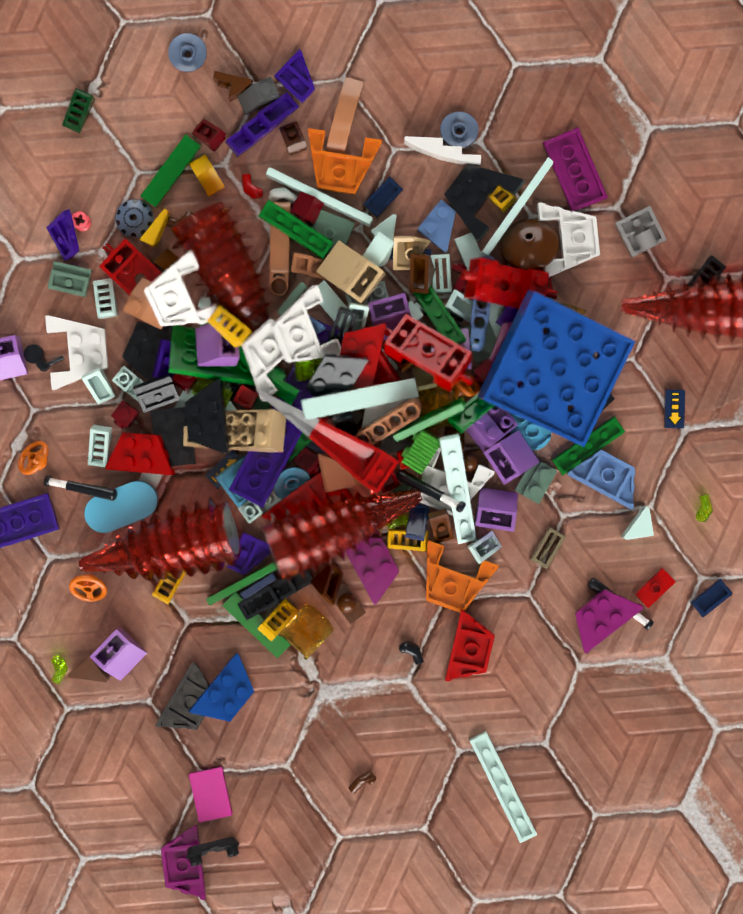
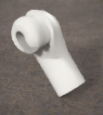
M285 187L272 189L268 196L270 201H278V199L284 198L291 202V204L298 197Z

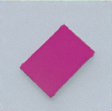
M222 766L189 773L199 823L233 815Z

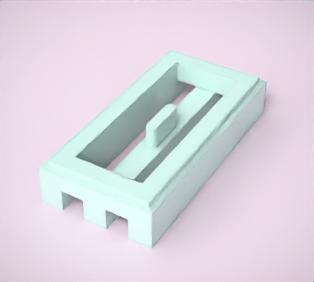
M450 254L430 255L434 268L435 259H438L440 289H436V273H434L432 288L436 293H452ZM443 258H446V272H447V288H446V289H444V282H443V266H442V259H443Z

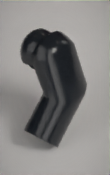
M404 641L399 645L401 653L412 655L415 665L424 662L417 644Z

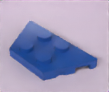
M237 653L232 656L188 712L229 722L234 718L254 693L243 663Z

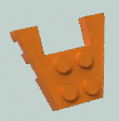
M308 128L317 189L356 195L382 145V140L365 137L362 157L323 151L326 132L324 130Z
M428 540L426 601L459 613L461 609L465 611L478 592L488 582L489 578L496 572L499 565L484 560L480 564L476 578L438 565L445 546Z

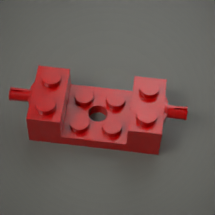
M126 238L115 249L109 243L105 244L107 247L103 246L102 248L109 256L99 267L129 296L137 286V275L144 274L146 280L153 282L163 274Z
M470 259L468 272L463 271L461 276L462 279H467L464 298L519 309L528 290L554 299L558 296L554 295L558 294V291L548 289V272L498 264V261L490 259ZM502 280L507 284L505 291L500 288Z
M405 314L394 331L386 327L384 335L389 337L384 343V353L400 363L405 358L433 375V383L448 392H451L455 384L460 380L469 386L474 382V378L465 374V370L471 363L472 352L407 314ZM425 346H431L434 349V351L431 353H425L423 351V348Z

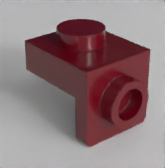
M457 263V265L452 264L450 269L460 274L452 292L454 289L459 292H465L467 280L462 279L461 276L463 275L462 272L467 271L468 268L460 263Z
M306 447L293 461L299 468L305 470L310 477L313 474L317 475L321 471L318 457Z

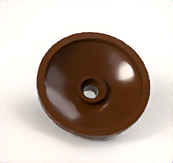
M524 219L512 224L505 231L501 240V251L504 259L512 267L523 270H539L546 267L554 260L559 249V239L556 231L548 223L538 221V219Z

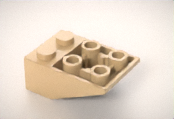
M341 241L336 243L316 271L359 304L366 302L385 276L383 270Z
M273 409L225 411L229 450L283 452L286 417L279 411Z

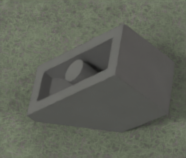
M270 76L251 85L238 96V100L245 115L271 104L280 96Z

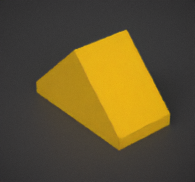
M206 154L189 163L209 197L225 188Z

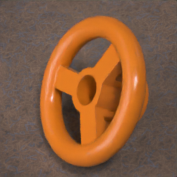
M465 371V374L473 378V376L470 373ZM474 379L472 383L476 390V393H474L471 386L460 380L453 387V391L460 397L466 395L473 398L480 392L481 387Z
M35 441L29 444L19 457V471L24 475H31L38 470H42L48 462V445L43 441ZM35 447H42V449H40L37 452H31V450ZM26 456H27L29 462H28V465H27V467H26V469H25V468H24V461H25V458H26Z
M93 574L76 576L69 583L70 592L76 598L83 601H99L107 594L105 583ZM75 587L82 589L86 595L79 593ZM100 587L101 593L99 595L94 596V589Z

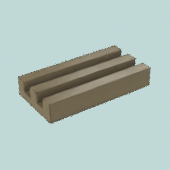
M548 527L530 560L548 569L566 536ZM552 532L553 535L549 540L547 546L545 547L543 553L541 554L539 559H536L544 543L546 542L548 536ZM557 536H559L560 538L556 543L554 549L552 550L550 556L548 557L546 563H543L542 561L548 553L554 540Z

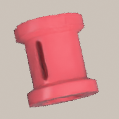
M78 211L72 215L73 224L77 230L87 231L91 227V219L85 213ZM78 219H79V220H82V219L85 220L84 224H83V223H80V224H79V223L77 222Z

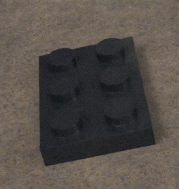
M185 407L152 410L153 434L161 435L164 448L170 457L168 458L170 466L196 464L194 447L183 446L184 427L187 426Z

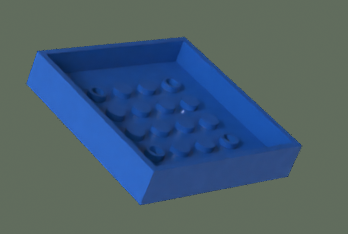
M528 290L477 397L585 447L636 341L537 292ZM547 327V333L543 334V328ZM594 352L598 353L596 358H593ZM518 381H522L521 387H517ZM569 405H572L571 411L567 410Z

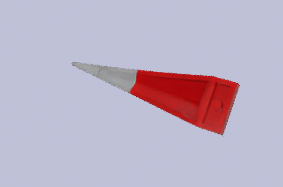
M257 390L258 394L355 479L378 494L398 464V460L383 450L318 418L305 420L303 411L263 391Z

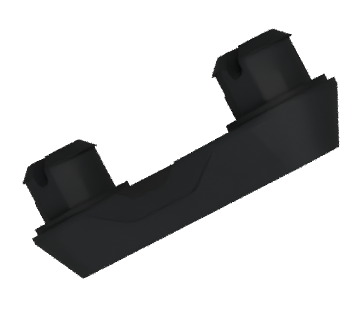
M228 837L188 848L186 859H190L191 866L195 867L202 864L201 856L211 851L219 852L226 850L228 857H235L239 854L237 848L239 842L234 837Z

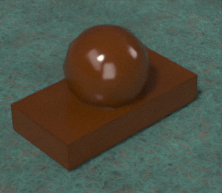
M482 450L462 454L465 473L476 471L479 464L489 468L488 459Z
M342 582L335 604L351 624L366 612L345 582Z

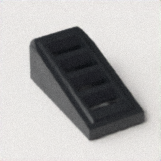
M709 256L685 287L698 298H701L725 270L726 266L714 256ZM709 264H712L718 270L715 271L709 266ZM704 270H707V271H708L710 274H712L713 276H712V277H709V276H708L706 273H704L703 271H704ZM701 276L702 278H704L707 281V284L701 281L698 277ZM696 282L703 289L699 290L696 286L693 285V283Z

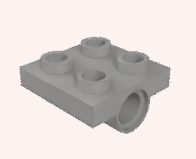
M650 206L615 223L631 258L667 240Z

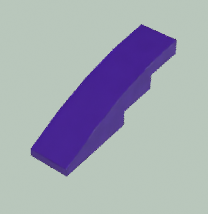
M286 92L259 111L256 117L244 124L241 130L226 139L225 143L239 157L286 120L299 106Z

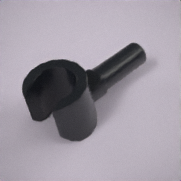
M60 356L48 363L43 358L37 362L36 366L40 371L46 372L51 366L64 360V358Z

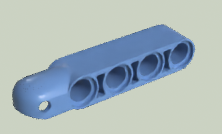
M489 255L482 257V258H485V259H490V260H494V261H495V259H494L492 256H489ZM473 300L470 320V346L472 351L479 352L485 345L491 303H487L485 308H479L476 304L478 300ZM476 318L483 319L484 326L476 327L474 320ZM474 340H478L479 343L475 344Z

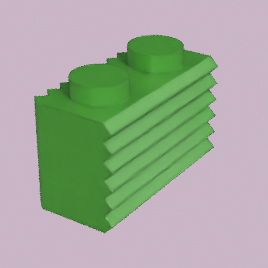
M426 428L421 430V432L415 433L411 439L414 441L411 448L407 446L401 455L404 457L402 463L422 474L440 446V437Z

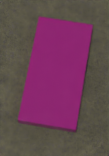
M578 127L542 143L548 158L554 161L552 168L571 211L577 212L608 198Z

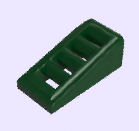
M76 88L62 126L80 134L94 104V96ZM79 98L87 100L86 103L79 101ZM76 105H79L81 107H84V110L82 111L75 107ZM73 112L80 114L81 118L72 115ZM70 119L79 122L78 126L70 123Z

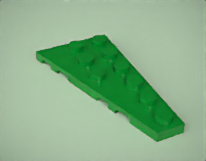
M172 325L168 373L214 380L221 379L222 381L256 386L251 372L240 359L237 366H198L195 329L191 327L186 328L181 325ZM277 366L274 367L285 374L284 369Z

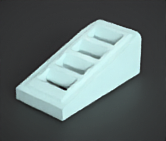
M113 279L93 281L98 318L104 319L119 316ZM109 284V288L99 289L98 287ZM110 292V295L100 297V293ZM102 300H111L110 303L101 304ZM111 307L112 310L103 311L102 308Z
M93 425L90 428L88 465L106 466L109 458L112 427ZM96 440L104 441V444L96 443ZM95 448H97V449H104V452L94 451V450H95ZM100 456L103 457V460L93 459V457Z

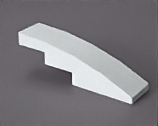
M405 136L404 138L405 145L425 155L451 163L480 166L481 155L462 154V146H443V138Z

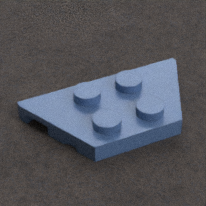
M599 450L567 473L573 479L633 510L635 467L603 450Z

